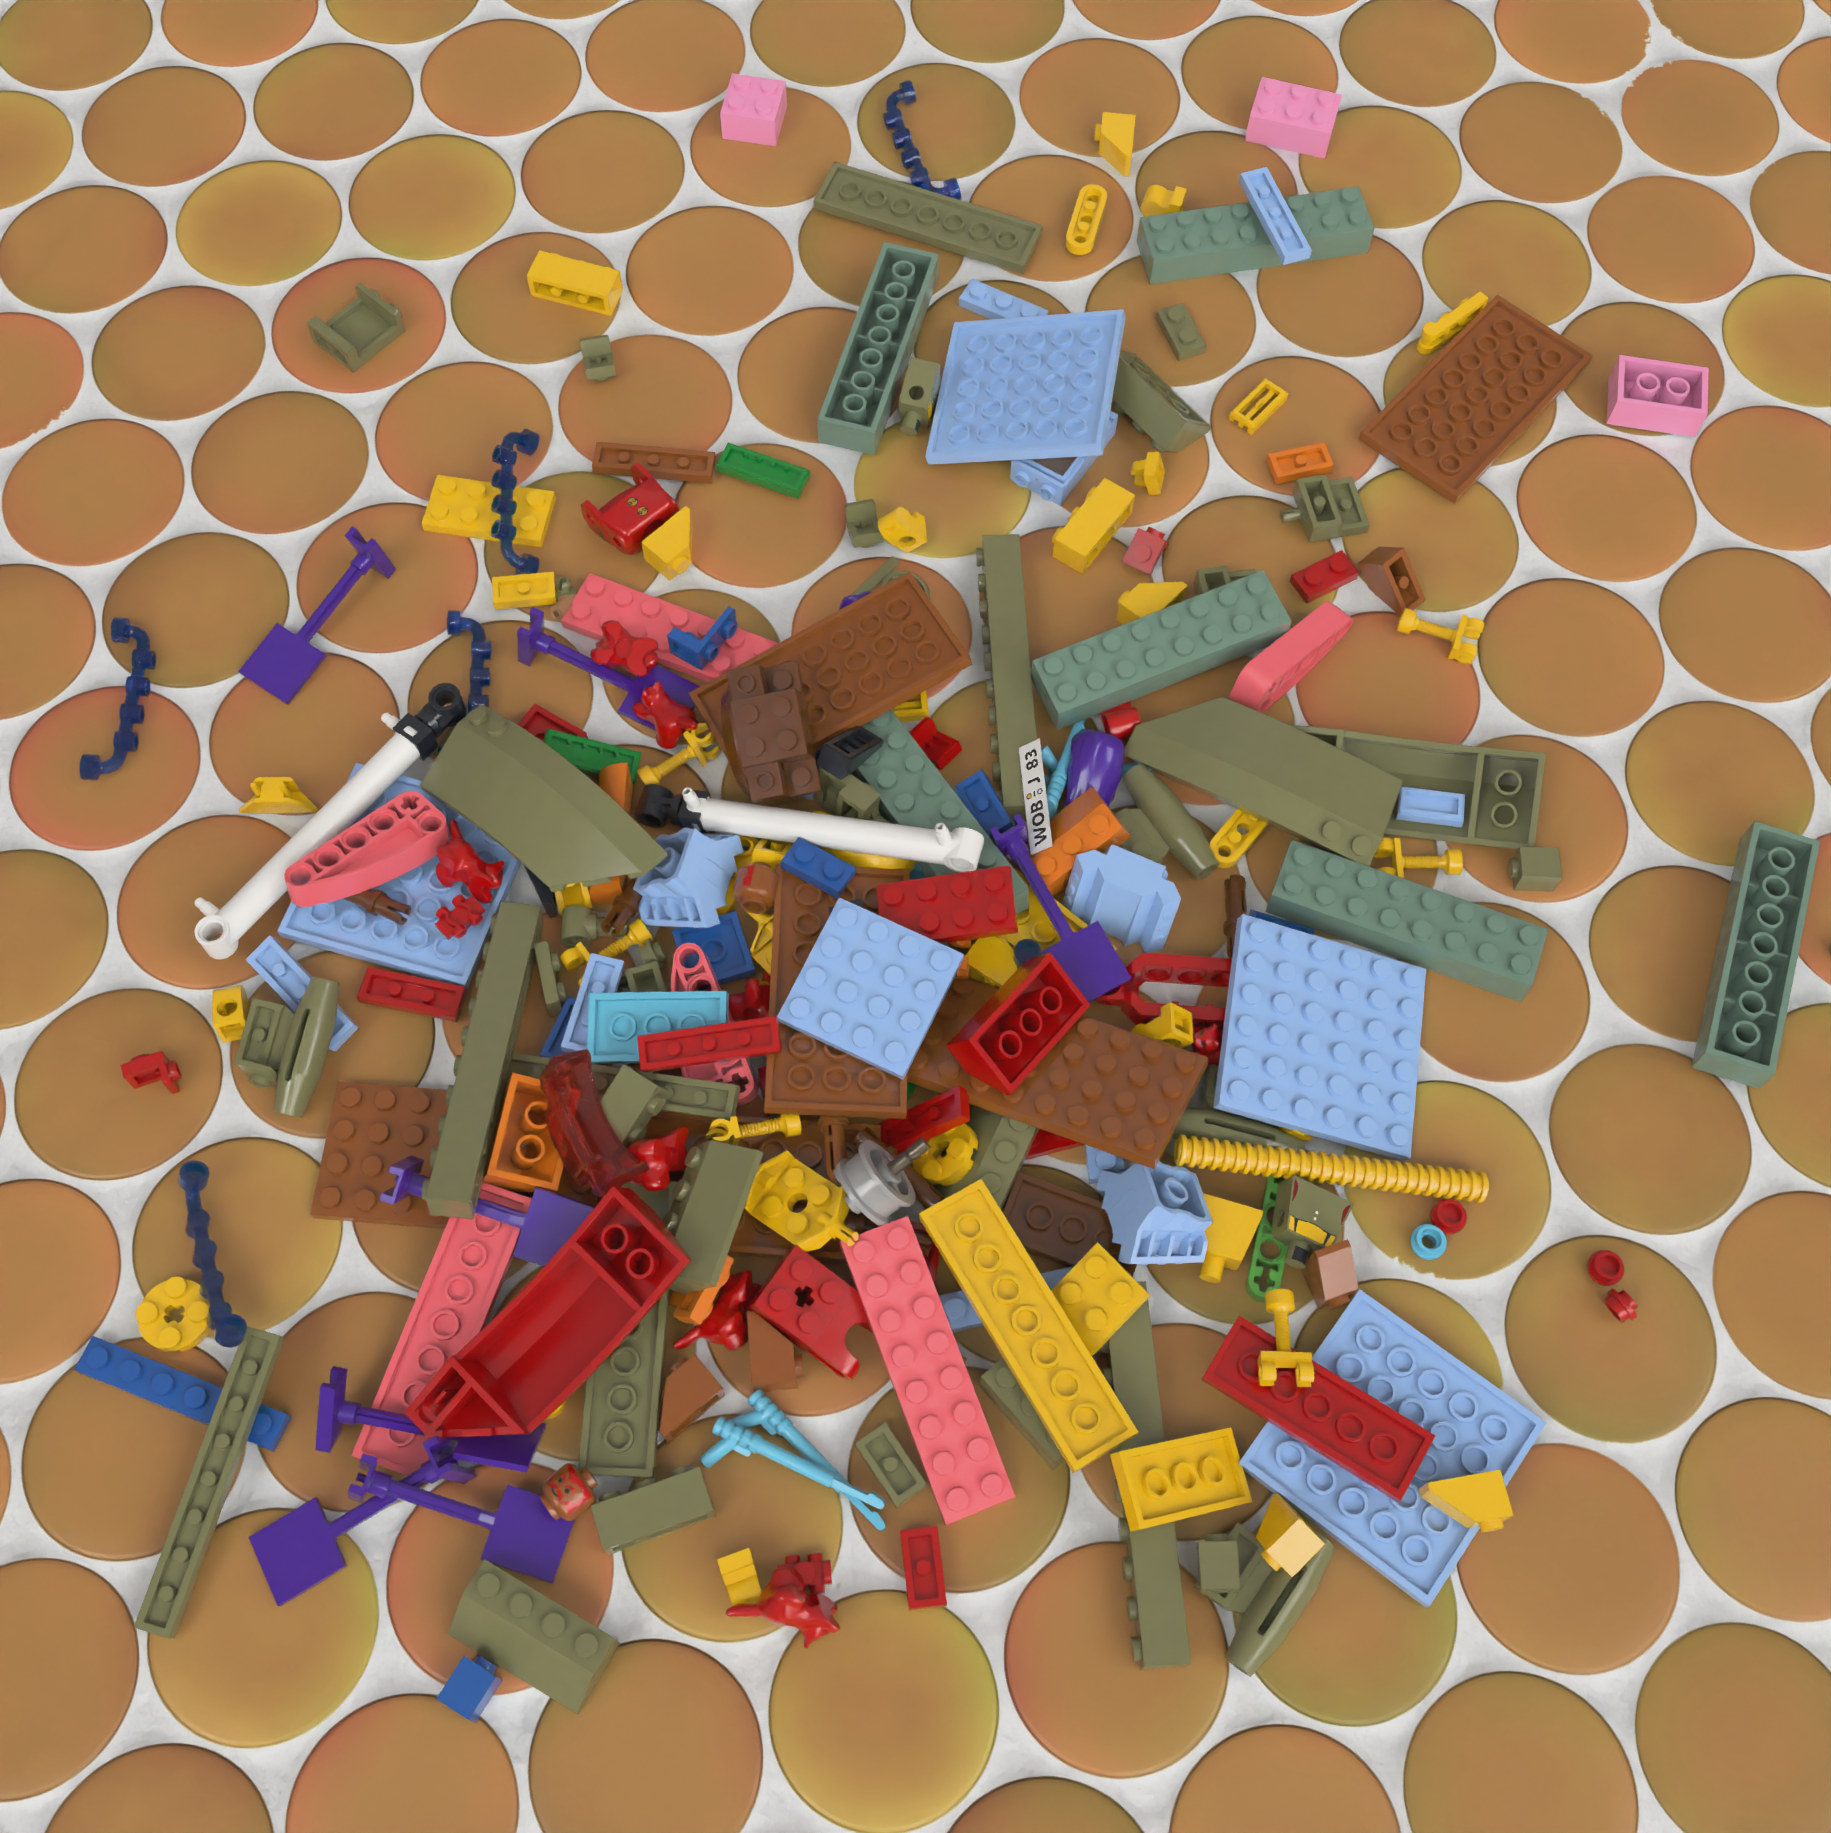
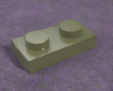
M1183 303L1157 310L1156 320L1178 361L1205 353L1206 344Z
M547 941L535 943L534 948L545 1003L550 1016H558L563 1007L562 1002H565L567 999L564 982H558L556 972L562 971L557 951L551 952Z
M886 1422L854 1443L856 1449L896 1509L927 1488V1483Z

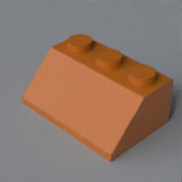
M1092 786L1050 819L1053 846L1033 855L1029 852L1028 855L1051 895L1056 897L1067 887L1076 855L1091 850L1105 854L1107 848L1111 847L1112 844L1119 847L1132 836Z
M512 1072L505 1085L483 1182L513 1192H534L535 1188L539 1187L557 1193L581 1090Z

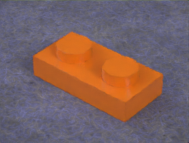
M1325 442L1270 453L1266 460L1276 485L1296 481L1299 478L1332 473L1334 463Z

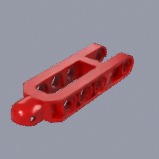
M1143 952L1126 967L1131 980L1095 999V1001L1105 1006L1121 1007V1011L1135 1026L1141 1023L1147 1024L1161 1016V1007L1166 1004L1147 1003L1145 999H1141L1139 997V986L1144 982L1229 987L1232 959ZM1172 1001L1173 1004L1192 1013L1193 1026L1207 1028L1216 1024L1217 1029L1223 1030L1226 1008L1213 1007V1004H1206L1205 1007L1179 1005V1002Z

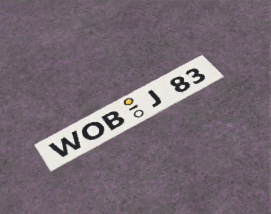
M1040 738L1019 747L1031 855L1053 846Z

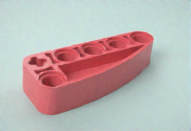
M1331 601L1324 602L1243 668L1228 699L1258 712H1266L1335 646L1351 627L1353 618Z
M406 791L288 867L284 873V879L290 900L293 904L300 907L328 903L372 889L411 871L435 857L438 847L445 845L449 841L446 817L419 792Z
M685 943L676 949L671 973V992L698 991L703 985H711V991H722L709 958L698 945ZM693 954L699 955V962L695 967L685 968L684 963L688 956ZM730 1010L728 1014V1023L734 1022ZM749 1058L680 1067L682 1076L686 1078L738 1085L737 1081L739 1079H743L746 1083L749 1082V1084L744 1085L746 1090L742 1093L739 1092L737 1108L751 1102L758 1095L759 1083Z

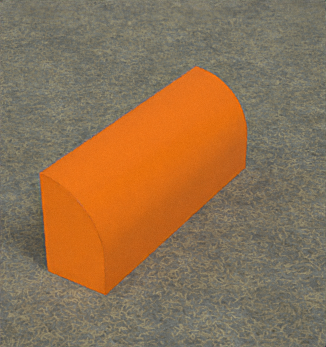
M617 763L603 768L599 773L598 786L631 816L633 784L628 763ZM627 874L611 877L609 883L591 885L589 895L592 903L613 904L616 895L622 894L626 888Z

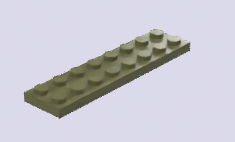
M834 162L813 200L814 209L1021 274L1024 273L1043 231L1042 225L838 162Z
M605 1178L604 1196L612 1186L631 1188L663 1220L672 1207L674 1201L672 1193L677 1182L670 1181L667 1188L651 1192L645 1190L644 1187L633 1185L629 1179ZM670 1288L666 1290L624 1341L586 1380L579 1470L586 1466L593 1476L654 1478Z

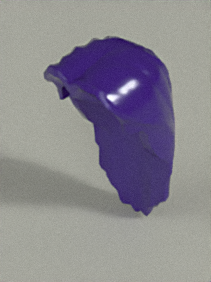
M1082 729L1071 739V757L1067 769L1069 780L1064 804L1068 806L1093 786L1109 806L1114 800L1121 780L1124 758L1123 742L1115 735L1104 733L1100 730Z

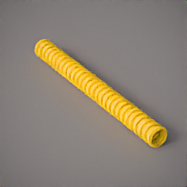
M1184 1134L1178 1136L1174 1145L1173 1156L1176 1165L1183 1166L1186 1163L1187 1167L1190 1168L1197 1165L1199 1169H1204L1208 1166L1209 1170H1215L1218 1167L1223 1172L1229 1169L1232 1173L1240 1170L1242 1174H1248L1251 1171V1174L1256 1176L1262 1173L1264 1177H1269L1272 1174L1274 1178H1280L1283 1175L1284 1179L1295 1175L1302 1179L1304 1178L1308 1182H1312L1315 1179L1317 1183L1321 1184L1324 1181L1329 1185H1333L1336 1182L1339 1186H1344L1347 1183L1349 1187L1358 1185L1359 1188L1365 1189L1368 1186L1371 1190H1376L1379 1187L1381 1191L1390 1189L1391 1192L1397 1193L1400 1190L1403 1194H1408L1409 1192L1413 1195L1421 1193L1423 1196H1430L1432 1194L1436 1198L1443 1196L1445 1199H1450L1453 1197L1455 1200L1464 1199L1469 1202L1474 1199L1477 1203H1482L1489 1191V1180L1483 1171L1475 1173L1473 1170H1467L1465 1172L1464 1169L1458 1168L1454 1170L1451 1167L1444 1169L1441 1166L1433 1168L1432 1165L1427 1164L1423 1167L1419 1163H1415L1412 1166L1409 1162L1401 1164L1400 1161H1393L1391 1163L1390 1160L1386 1159L1380 1162L1377 1158H1373L1370 1161L1368 1157H1362L1359 1160L1358 1156L1354 1155L1348 1158L1345 1154H1341L1338 1157L1337 1154L1330 1153L1327 1156L1326 1152L1321 1151L1318 1154L1313 1150H1309L1306 1153L1303 1149H1298L1295 1152L1293 1148L1289 1147L1286 1150L1281 1146L1273 1149L1271 1145H1266L1263 1148L1261 1144L1257 1143L1252 1147L1249 1142L1241 1145L1239 1141H1234L1230 1144L1229 1140H1222L1220 1143L1216 1138L1208 1141V1138L1201 1137L1198 1140L1196 1136L1192 1135L1187 1139Z

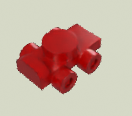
M459 894L452 900V904L456 907L450 912L444 906L436 912L439 921L435 923V926L447 940L453 936L457 939L462 938L467 933V929L471 924L472 926H477L482 922V914L485 912V909L473 896L466 899L462 894Z
M822 1553L808 1554V1562H800L799 1555L786 1556L785 1564L777 1565V1569L782 1567H793L802 1575L805 1587L810 1588V1594H825V1585H832L831 1561L823 1560Z

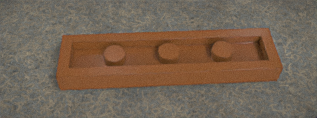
M597 442L592 469L593 473L632 477L631 466L638 462L655 479L712 484L716 456L715 452Z

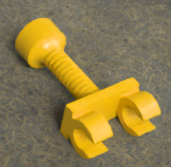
M1404 608L1396 631L1409 635L1411 631L1417 629V631L1420 630V632L1423 631V633L1426 632V634L1429 633V635L1432 634V636L1435 635V637L1438 636V638L1450 640L1452 644L1448 659H1456L1462 664H1472L1473 659L1476 658L1478 648L1471 643H1461L1463 635L1469 639H1479L1485 623L1478 618H1468L1467 615L1462 614L1456 629L1453 630L1419 619L1417 611Z
M698 723L697 729L692 730L691 733L688 731L683 733L688 746L681 750V752L679 751L670 759L668 758L662 764L660 763L659 766L650 767L645 765L636 772L645 785L656 784L661 786L660 780L662 776L664 777L670 771L672 772L673 769L675 770L681 764L683 765L686 763V760L689 761L692 757H696L702 767L707 764V760L717 759L721 753L719 745L710 752L705 751L707 746L715 743L713 733L710 732L706 737L698 738L701 732L709 729L707 724Z
M1382 838L1374 854L1375 858L1391 856L1392 867H1381L1377 870L1403 879L1404 868L1444 869L1446 875H1461L1463 868L1461 849H1446L1441 857H1404L1401 852L1400 838Z
M638 918L627 925L628 933L624 937L610 944V947L607 946L601 952L599 951L598 955L615 958V955L618 956V953L621 954V952L630 948L632 944L642 946L645 944V940L650 938L653 941V938L644 923ZM582 942L576 944V947L566 950L559 958L567 971H572L578 968L584 961L588 964L590 954ZM583 977L578 981L579 986L581 985Z
M780 1114L777 1119L753 1122V1124H743L742 1126L738 1125L736 1116L730 1117L729 1120L720 1118L711 1123L710 1131L705 1139L712 1138L713 1141L737 1146L741 1138L775 1133V1131L783 1132L785 1137L801 1135V1121L799 1114Z
M1273 1289L1265 1293L1266 1311L1274 1315L1277 1351H1261L1257 1363L1260 1386H1274L1276 1368H1296L1297 1387H1311V1382H1314L1312 1352H1291L1288 1314L1295 1310L1294 1293L1288 1289Z

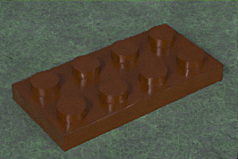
M1018 1172L1003 1214L1026 1251L1062 1265L1074 1267L1098 1242L1118 1261L1122 1244L1112 1242V1227L1106 1210L1101 1208L1103 1202L1023 1172ZM1119 1262L1133 1277L1137 1264Z

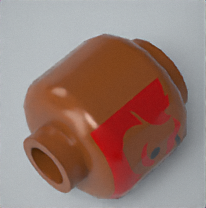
M754 862L751 865H746L738 872L734 899L746 912L753 914L764 913L774 906L780 876L765 862Z
M567 1463L543 1481V1493L539 1497L556 1521L559 1518L565 1521H573L589 1509L591 1505L595 1504L596 1495L593 1488L598 1483L586 1466L579 1470L574 1464Z

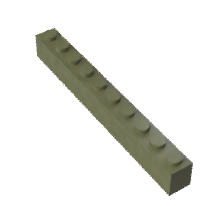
M1019 534L982 535V548H976L977 567L982 566L983 574H978V591L984 592L985 599L980 600V617L986 618L987 626H982V644H988L989 652H984V670L990 671L991 679H986V697L992 698L993 706L988 707V724L995 728V734H990V751L997 754V762H992L993 782L999 781V790L995 792L1011 820L1014 821L1013 816L1020 813L1022 819L1027 821L1019 747L1037 740L1020 539Z
M501 901L498 914L492 915L490 923L492 938L491 941L485 942L483 950V960L486 961L484 969L478 970L476 977L477 997H472L469 1004L470 1025L463 1028L461 1045L464 1046L462 1055L456 1056L454 1062L455 1083L454 1085H449L447 1089L446 1105L449 1106L447 1115H442L439 1120L438 1136L441 1137L439 1146H434L431 1151L430 1167L433 1168L430 1179L425 1178L422 1187V1200H426L430 1215L474 1219L536 959L534 944L540 942L543 930L542 910L539 905Z
M1146 1281L1138 1282L1147 1291ZM1147 1299L1099 1349L1100 1354L1106 1353L1107 1367L1102 1368V1374L1139 1432L1133 1438L1111 1450L1110 1454L1165 1442ZM1115 1479V1500L1116 1503H1121L1122 1498L1120 1495L1117 1480ZM1122 1502L1124 1518H1118V1531L1120 1541H1126L1128 1557H1122L1124 1580L1131 1581L1132 1596H1127L1126 1598L1127 1615L1129 1621L1135 1620L1136 1636L1131 1637L1133 1661H1139L1140 1671L1187 1667L1191 1664L1175 1524L1170 1522L1130 1532Z

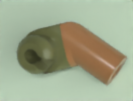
M560 577L555 581L557 603L550 608V615L555 620H561L566 615L576 596L572 581L567 577Z

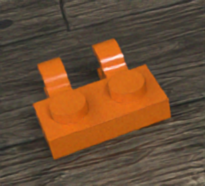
M727 1255L716 1287L686 1294H680L673 1290L668 1306L676 1308L673 1316L684 1323L701 1325L702 1321L709 1316L713 1309V1300L719 1288L727 1282L730 1276L729 1269L734 1259Z

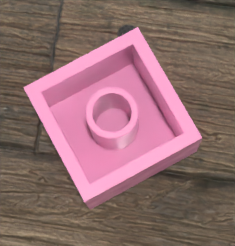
M732 73L720 112L722 138L776 146L787 109L786 81Z

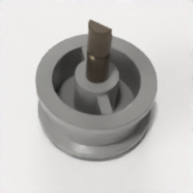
M920 1137L906 1151L893 1158L877 1143L871 1140L863 1141L859 1145V1152L851 1159H841L836 1164V1169L833 1170L836 1179L841 1183L847 1194L845 1201L849 1208L856 1214L862 1212L877 1226L890 1223L896 1210L901 1206L910 1207L916 1201L913 1186L903 1170L913 1163V1160L918 1159L929 1150L931 1146L923 1137Z

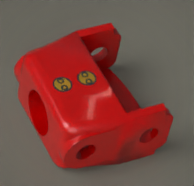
M638 462L631 466L635 486L621 492L599 510L588 500L581 504L583 518L588 523V526L604 541L628 555H633L642 549L641 542L679 512L674 499L660 486L653 475Z

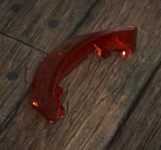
M584 1049L551 1057L540 1076V1089L544 1092L547 1099V1109L544 1111V1116L554 1147L557 1149L562 1163L580 1186L589 1184L593 1189L594 1195L604 1196L612 1186L621 1187L649 1170L647 1162L633 1155L622 1144L609 1124L596 1090L589 1050Z

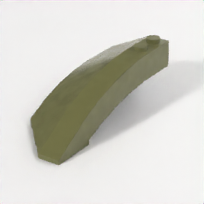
M1220 697L1136 725L1124 748L1125 757L1139 764L1143 763L1149 769L1177 783L1264 821L1320 850L1366 866L1370 865L1384 836L1403 780L1331 744L1225 697Z
M483 704L470 711L465 718L457 723L420 784L424 792L463 816L500 844L547 885L551 892L565 890L568 884L582 882L584 887L609 883L611 877L628 874L630 879L643 877L668 856L666 851L624 809L578 768L543 741Z
M1290 725L1403 780L1402 787L1465 794L1464 822L1462 827L1397 820L1396 799L1384 834L1509 849L1535 846L1546 753L1458 745L1341 729Z

